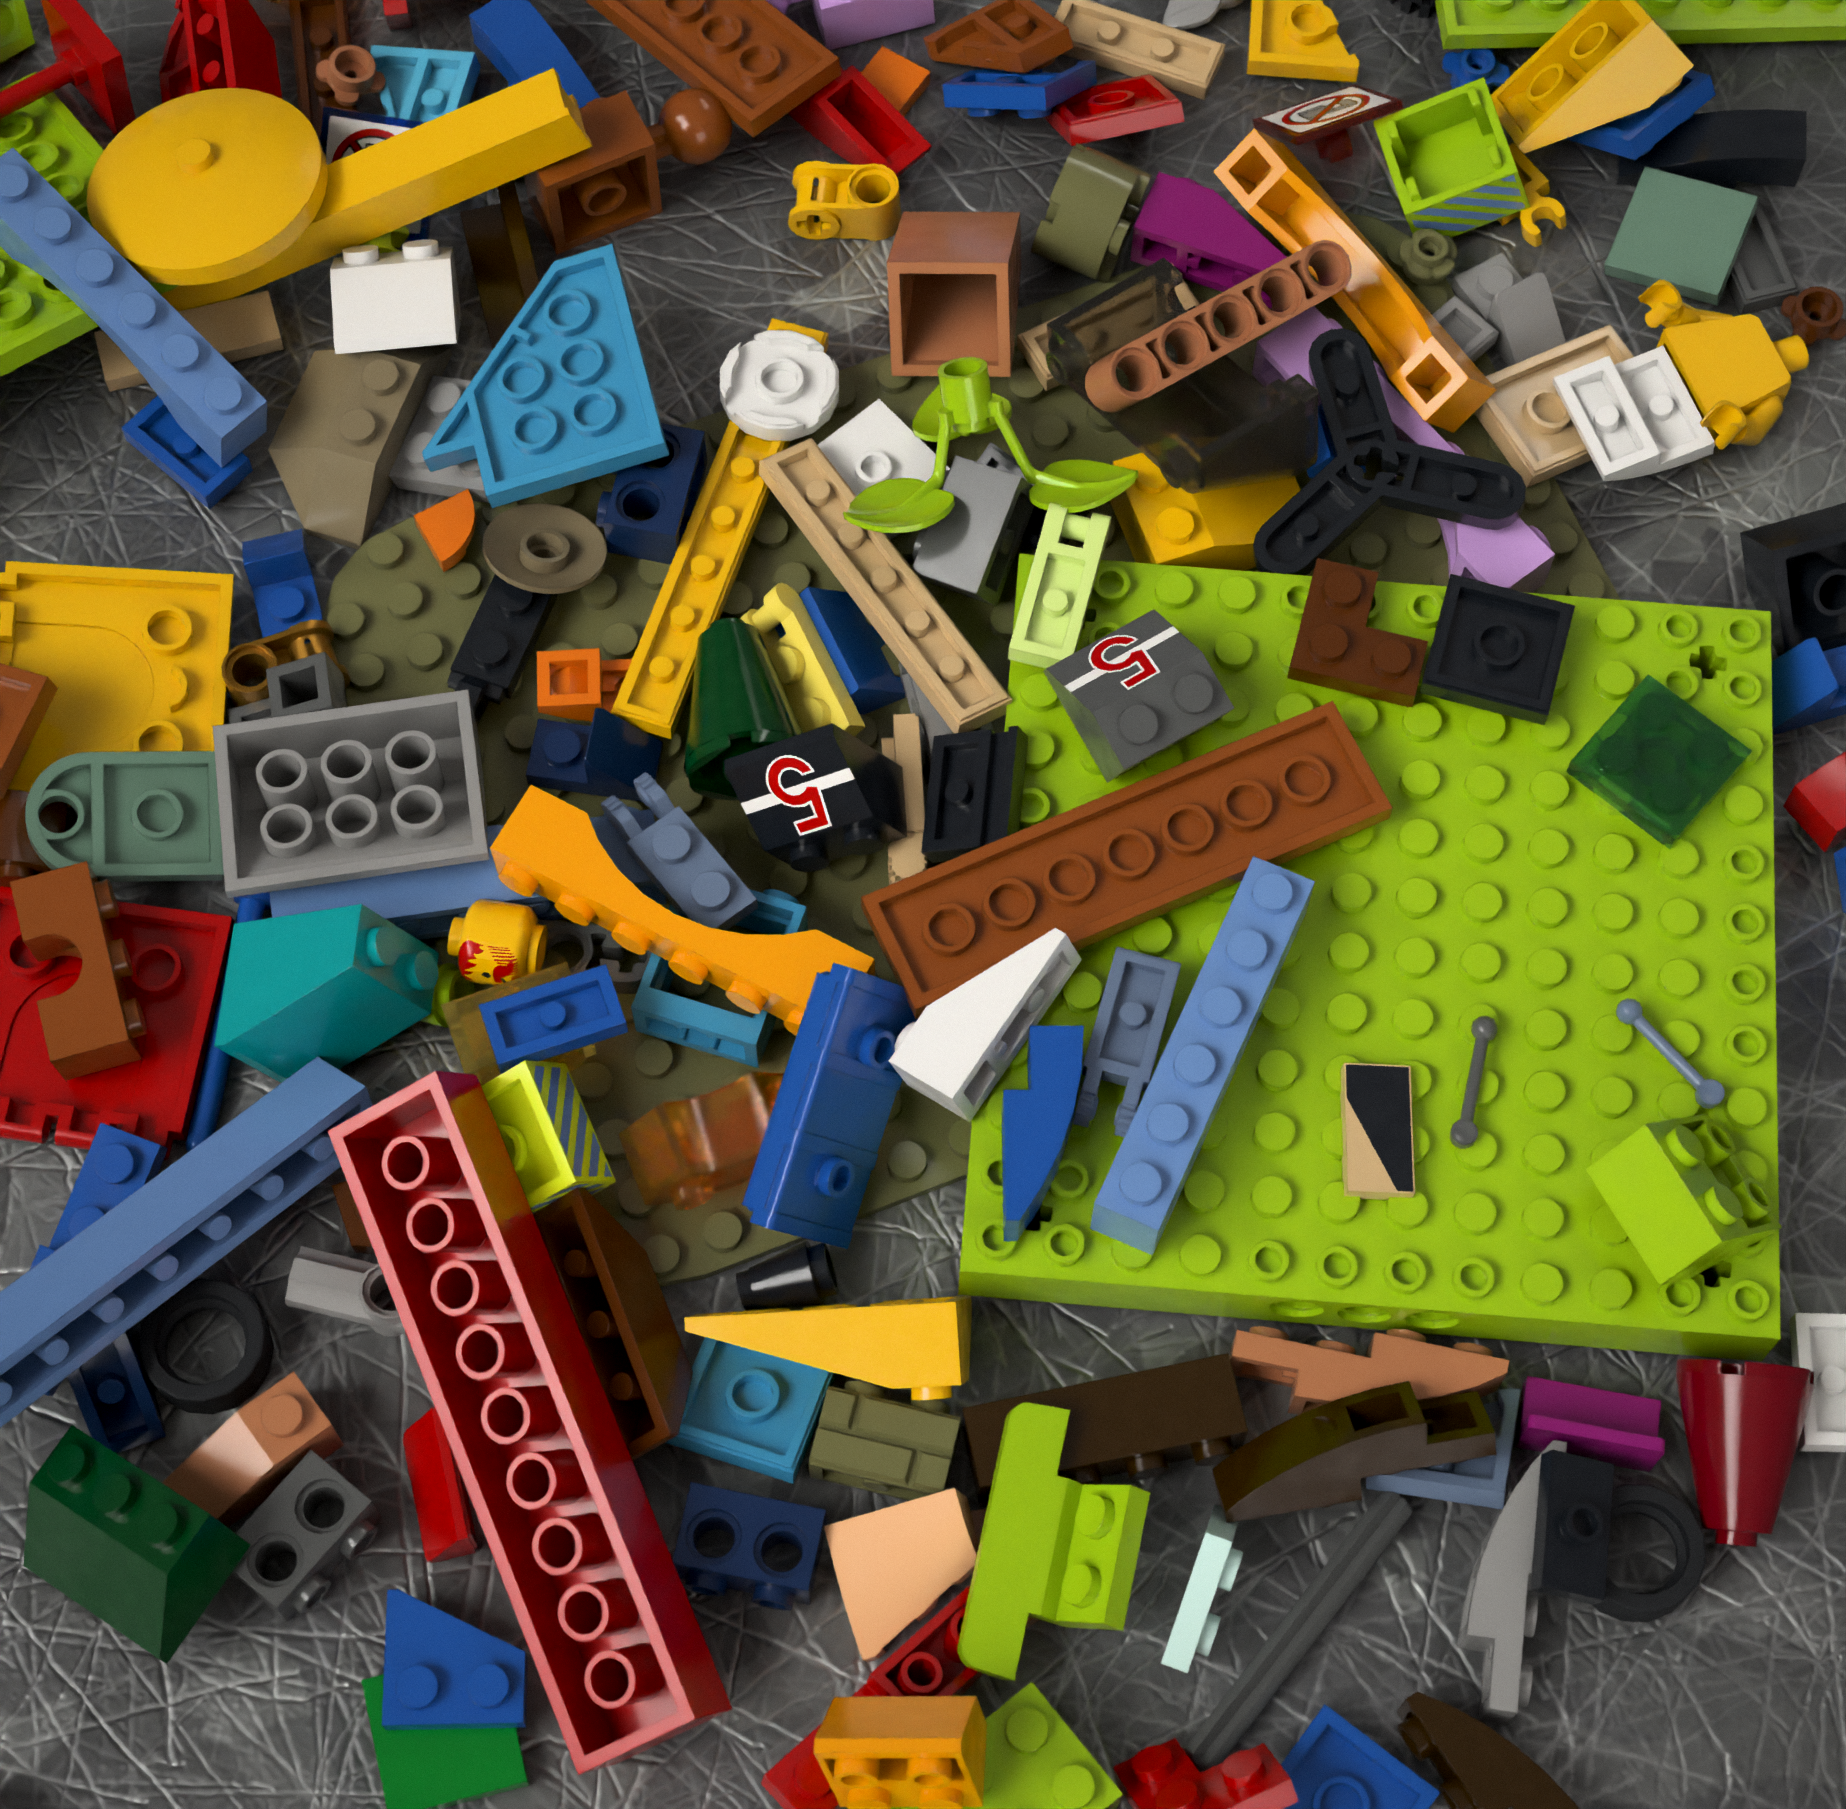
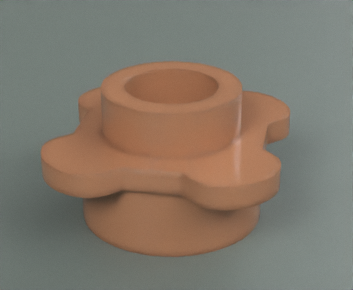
M341 46L332 52L329 60L320 61L316 67L317 78L322 82L328 83L335 92V100L344 106L355 105L358 102V98L367 93H380L383 91L386 81L383 73L375 71L376 64L373 56L359 46Z

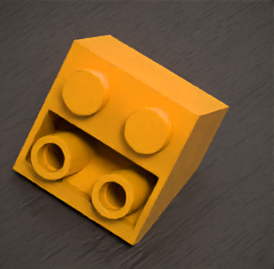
M977 1696L833 1698L815 1737L814 1755L840 1807H847L848 1809H890L891 1807L963 1809V1807H983L987 1722Z

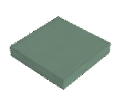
M1645 166L1604 264L1605 275L1648 287L1658 280H1666L1676 287L1681 296L1718 306L1757 209L1758 196Z

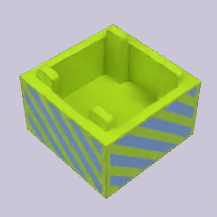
M1484 77L1373 121L1412 234L1417 230L1432 229L1443 236L1452 238L1530 207Z

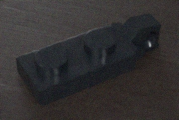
M496 574L494 575L452 663L451 673L447 681L448 688L455 691H469L477 727L489 701L501 705L504 698L511 699L557 600L558 594L526 591L505 582Z

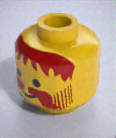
M483 898L475 901L469 907L465 918L454 917L449 931L447 952L448 955L458 957L460 973L467 981L518 989L525 984L529 976H539L546 954L548 929L546 925L538 923L537 914L527 905Z

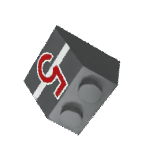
M1155 609L1043 671L1107 783L1210 726L1234 709L1202 651Z

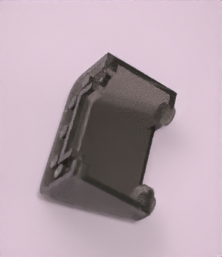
M1164 257L1047 323L1049 352L1046 354V363L1052 376L1060 384H1068L1159 467L1162 475L1172 487L1176 489L1182 488L1187 493L1196 494L1285 480L1296 477L1317 463L1318 390L1299 373L1284 382L1277 379L1263 387L1232 359L1224 355L1122 411L1115 413L1104 412L1090 401L1085 389V376L1091 365L1106 355L1195 308L1193 306L1185 310L1174 289V287L1183 283L1182 273ZM1165 341V350L1168 357L1177 363L1175 349L1170 343ZM1116 367L1118 382L1124 389L1129 391L1127 375L1123 370Z

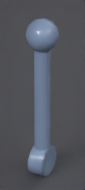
M1627 998L1619 1002L1616 1009L1618 1019L1624 1024H1633L1696 1089L1695 1099L1698 1104L1707 1109L1718 1106L1725 1094L1721 1083L1713 1079L1705 1080L1642 1015V1006L1638 1001Z

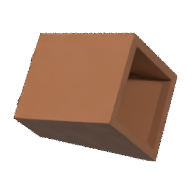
M1020 212L902 213L887 260L892 376H938V368L950 360L962 357H977L987 362L989 377H1011L1021 277Z

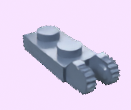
M643 773L633 780L639 798L646 806H649L650 810L659 819L645 830H641L628 807L616 798L615 795L601 802L605 816L627 843L629 854L680 916L710 928L727 931L758 909L757 898L680 806L676 808L673 806L668 795L651 775Z
M1116 947L1083 1064L1082 1075L1085 1076L1073 1124L1088 1128L1090 1121L1094 1119L1099 1102L1097 1095L1101 1080L1126 1086L1123 1101L1118 1105L1113 1123L1115 1126L1114 1135L1125 1137L1137 1111L1141 1093L1146 1091L1151 1079L1180 973L1181 963Z

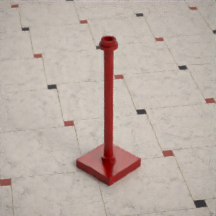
M41 0L51 35L50 38L56 63L1 91L0 119L72 83L113 134L117 136L119 132L136 119L122 54L77 0Z

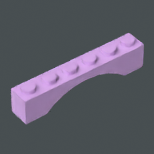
M1315 306L1289 319L1257 341L1252 375L1290 415L1298 416L1315 404L1318 405L1309 375V350L1312 342L1320 334L1330 329L1342 328L1337 321L1330 318L1327 319ZM1373 360L1397 439L1465 455L1455 443L1446 442L1429 423L1422 419L1411 404L1389 383L1384 370ZM1520 517L1510 526L1499 530L1483 529L1437 518L1448 554L1449 578L1450 574L1526 593H1533L1545 584L1555 553L1551 550L1545 535L1538 528L1531 525L1528 526Z

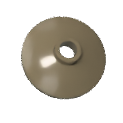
M533 503L510 508L497 515L489 523L483 536V554L491 570L505 582L530 592L559 594L580 589L599 576L606 561L607 546L599 528L582 514L558 505Z

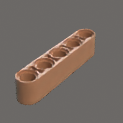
M1321 240L1314 242L1106 355L1091 365L1085 376V389L1088 398L1094 406L1102 411L1115 413L1152 396L1340 292L1348 285L1351 278L1352 265L1349 255L1342 246L1334 241ZM1309 265L1316 271L1318 283L1310 276ZM1261 290L1269 296L1272 310L1263 302ZM1213 316L1218 317L1223 323L1225 337L1215 328ZM1165 341L1170 343L1175 349L1177 363L1168 357L1165 350ZM1116 367L1123 370L1127 375L1129 391L1124 389L1118 382Z

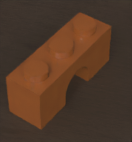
M85 861L11 881L10 885L23 942L37 961L41 962L59 956H74L82 959L80 976L70 989L59 995L37 1001L50 1062L66 1081L141 1060L142 1056L137 1037L147 1035V1028L137 997L131 999L127 997L123 978L132 976L133 969L123 938L114 940L109 919L119 917V909L109 879L99 881L88 862Z

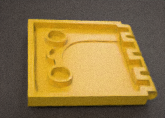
M6 561L5 572H0V663L46 676L58 688L8 789L29 792L35 780L48 766L61 758L81 752L215 751L213 726L224 725L226 720L228 689L222 677L221 666L231 646L235 587L234 574Z

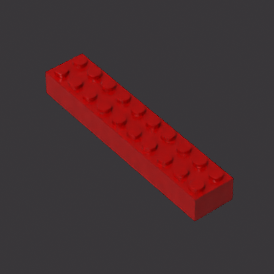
M434 1071L328 1130L327 1132L578 1775L618 1764L732 1710L720 1676L477 1075Z

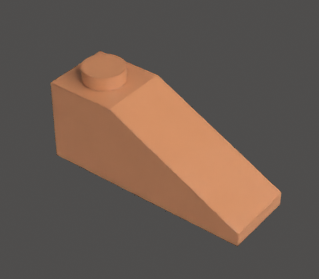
M293 1371L236 1411L162 1483L229 1527L262 1504L310 1450L324 1460L344 1444L330 1421Z

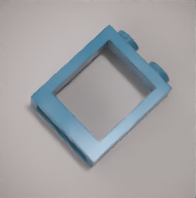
M749 889L757 898L758 909L735 924L760 933L772 935L808 931L807 906L799 904L796 898L783 891L766 889L761 893ZM670 904L668 910L680 916V914ZM652 953L631 1006L636 1031L759 1068L777 1017L762 1009L759 1014H754L753 1018L668 993L675 972L668 966L669 961Z

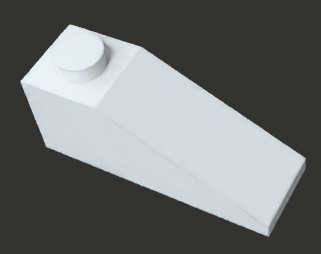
M1054 928L926 1006L917 1021L908 1024L901 1031L895 1043V1052L889 1060L904 1082L970 1122L1028 1039L1029 1026H1037L1082 959L1067 934Z

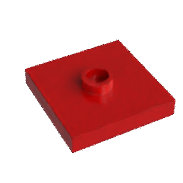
M1150 74L1091 86L1052 107L1053 113L1045 116V119L1071 146H1075L1076 143L1084 144L1184 122L1182 101Z

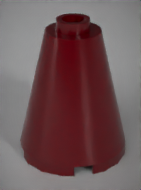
M1716 1359L1677 1360L1675 1376L1701 1528L1716 1530V1544L1757 1547L1758 1534L1772 1535L1815 1387L1814 1372H1810V1369L1759 1362L1744 1361V1364L1721 1363V1360Z

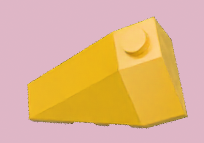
M971 1296L886 1300L862 1307H857V1304H830L804 1307L803 1310L790 1311V1308L704 1313L684 1317L686 1332L891 1389L911 1388V1400L951 1398L952 1386L962 1385L969 1380L972 1323Z

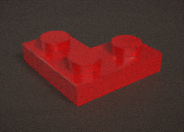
M1176 1738L1160 1745L1146 1747L1136 1753L1133 1758L1112 1767L1118 1786L1133 1809H1284L1299 1802L1291 1778L1264 1743L1249 1750L1233 1753L1222 1763L1201 1773Z

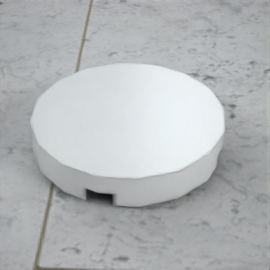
M767 330L755 334L753 341L747 342L742 347L740 342L729 351L720 368V401L728 418L745 433L767 441H792L813 434L830 420L839 402V369L834 359L832 362L831 358L824 353V346L814 338L792 330Z

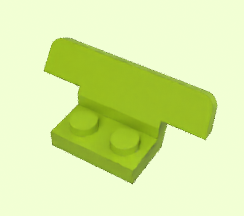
M1029 1402L1014 1407L1005 1419L958 1642V1655L965 1666L1001 1680L1015 1681L1028 1617L1066 1628L1124 1630L1150 1492L1133 1485L1081 1484L1071 1479L1057 1476L1070 1410Z

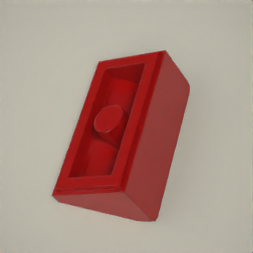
M434 1407L412 1424L403 1434V1446L424 1554L429 1563L476 1553L475 1549L478 1548L467 1489Z

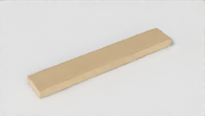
M812 438L760 460V477L952 732H970L1006 715V706L1012 703L1013 699L887 535L858 527L844 520L843 512H848L849 506L856 495Z

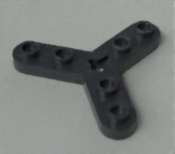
M1341 328L1330 329L1320 334L1312 342L1308 359L1309 375L1335 458L1265 522L1256 533L1253 544V557L1259 572L1308 575L1315 568L1317 558L1325 559L1380 506L1493 530L1508 527L1519 519L1524 509L1526 486L1522 476L1514 468L1498 462L1397 439L1374 362L1364 338L1354 331ZM1370 457L1381 459V469L1386 472H1378L1374 480H1367L1363 478V468L1356 465L1366 466ZM1397 475L1404 477V480H1396Z

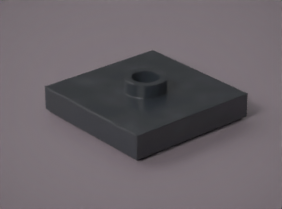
M1450 574L1419 693L1545 725L1575 605Z

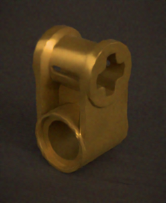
M323 620L303 621L289 627L285 631L232 648L224 657L221 669L222 677L235 708L269 698L267 678L262 683L251 687L243 686L247 680L257 676L267 677L266 669L322 652H326L342 672L346 689L350 684V675L347 668L337 661L331 642L334 640V632L331 625ZM306 639L311 641L310 643L305 644Z

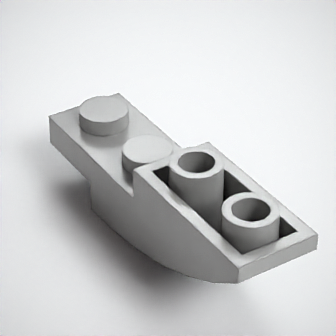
M1553 1440L1541 1454L1552 1449L1566 1453L1567 1442ZM1541 1454L1530 1465L1512 1491L1484 1539L1471 1573L1462 1608L1457 1648L1484 1652L1478 1719L1482 1722L1507 1725L1517 1714L1518 1706L1527 1707L1530 1699L1532 1666L1522 1664L1521 1662L1523 1637H1533L1538 1612L1537 1596L1527 1595V1590H1530Z

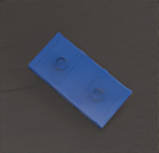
M833 963L830 972L816 973L742 1205L753 1212L750 1219L751 1223L845 1249L849 1248L853 1236L852 1230L871 1171L874 1170L879 1155L877 1152L897 1090L899 1091L903 1080L889 1060L895 1052V1043L901 1031L908 1024L917 1021L909 1006L903 986Z

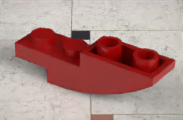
M966 1587L869 1675L866 1684L851 1697L962 1696L983 1674L965 1666L958 1655V1642L970 1587ZM821 1724L763 1776L761 1785L783 1809L840 1808L814 1755L815 1737Z

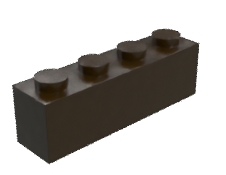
M1228 1353L962 1408L961 1423L978 1503L989 1500L1006 1416L1010 1410L1022 1403L1029 1402L1070 1410L1057 1476L1065 1477L1081 1484H1102V1477L1128 1472L1129 1479L1131 1480L1148 1479L1166 1473L1169 1470V1463L1193 1458L1196 1466L1219 1464L1228 1456L1234 1454V1450L1243 1446L1248 1433Z

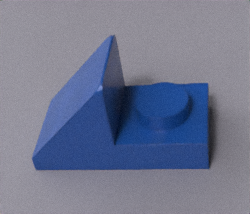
M302 529L242 542L243 565L252 588L263 638L285 631L289 627L303 621L323 620Z
M1816 637L1806 639L1772 661L1773 735L1846 714V645L1823 651Z

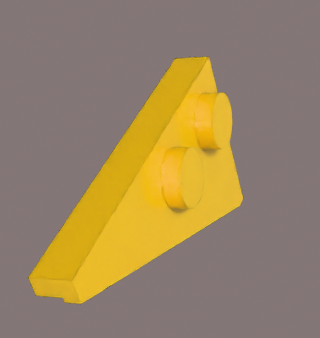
M1251 0L1247 74L1356 82L1359 60L1355 53L1348 54L1337 33L1339 23L1332 10L1325 6L1322 0Z

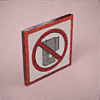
M1354 84L1264 115L1252 121L1255 129L1297 146L1315 140L1320 159L1329 157L1330 163H1334L1353 156L1352 144L1346 130L1347 128L1404 108L1400 99Z

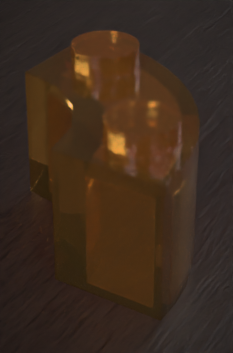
M749 1072L733 1083L708 1094L681 1101L662 1102L619 1133V1139L645 1205L674 1203L678 1211L690 1210L709 1201L714 1193L749 1182L784 1073Z

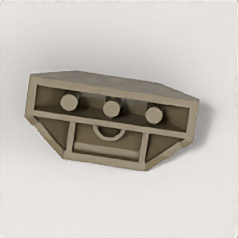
M431 345L335 354V347L314 351L268 448L306 534L357 550L369 539L394 484L389 477L391 469L432 376H442L452 356L451 348Z

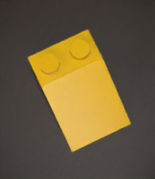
M1591 0L1491 94V98L1500 123L1517 147L1525 154L1649 108L1660 97L1674 91L1681 83L1683 76L1694 64L1637 0Z
M1279 440L1177 443L1164 445L1113 461L1112 465L1138 470L1139 478L1124 492L1110 500V503L1137 563L1245 571L1256 567L1253 557V544L1256 533L1265 522L1301 489L1293 471L1290 470L1288 460Z

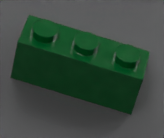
M73 1425L69 1427L29 1482L24 1567L166 1664L251 1546L211 1514Z

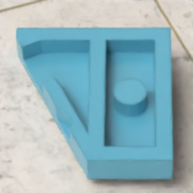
M372 45L370 54L375 60L376 71L383 73L386 80L385 87L379 94L381 103L386 111L387 125L414 128L470 103L481 69L475 52Z

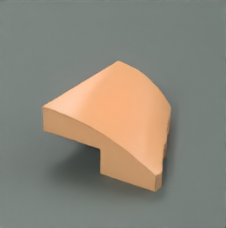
M956 1488L824 1526L841 1595L862 1660L871 1662L882 1657L886 1653L883 1648L913 1620L916 1619L920 1622L937 1606L939 1597L952 1585L961 1584L973 1573L979 1545L968 1499Z

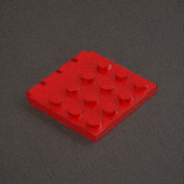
M0 886V1138L45 1144L49 1137L51 1125L55 1123L57 1124L54 1138L55 1145L89 1150L101 1122L168 1148L164 1160H168L173 1140L186 1141L235 924L233 917L117 901L119 917L109 920L114 940L123 938L132 964L133 975L125 977L123 980L128 999L137 997L146 1023L147 1035L137 1037L142 1059L65 1081L50 1062L37 1001L59 995L70 989L80 976L82 959L74 956H59L38 962L23 942L11 887Z

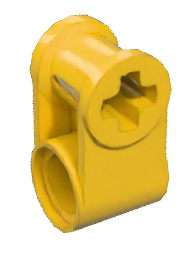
M808 161L799 164L794 169L792 184L797 190L796 206L789 212L788 226L796 235L812 240L843 238L879 241L885 240L896 233L902 216L899 183L896 174L887 166L876 163L859 165ZM815 178L819 180L818 186H814L813 180ZM815 215L819 216L820 219L817 223L814 222Z

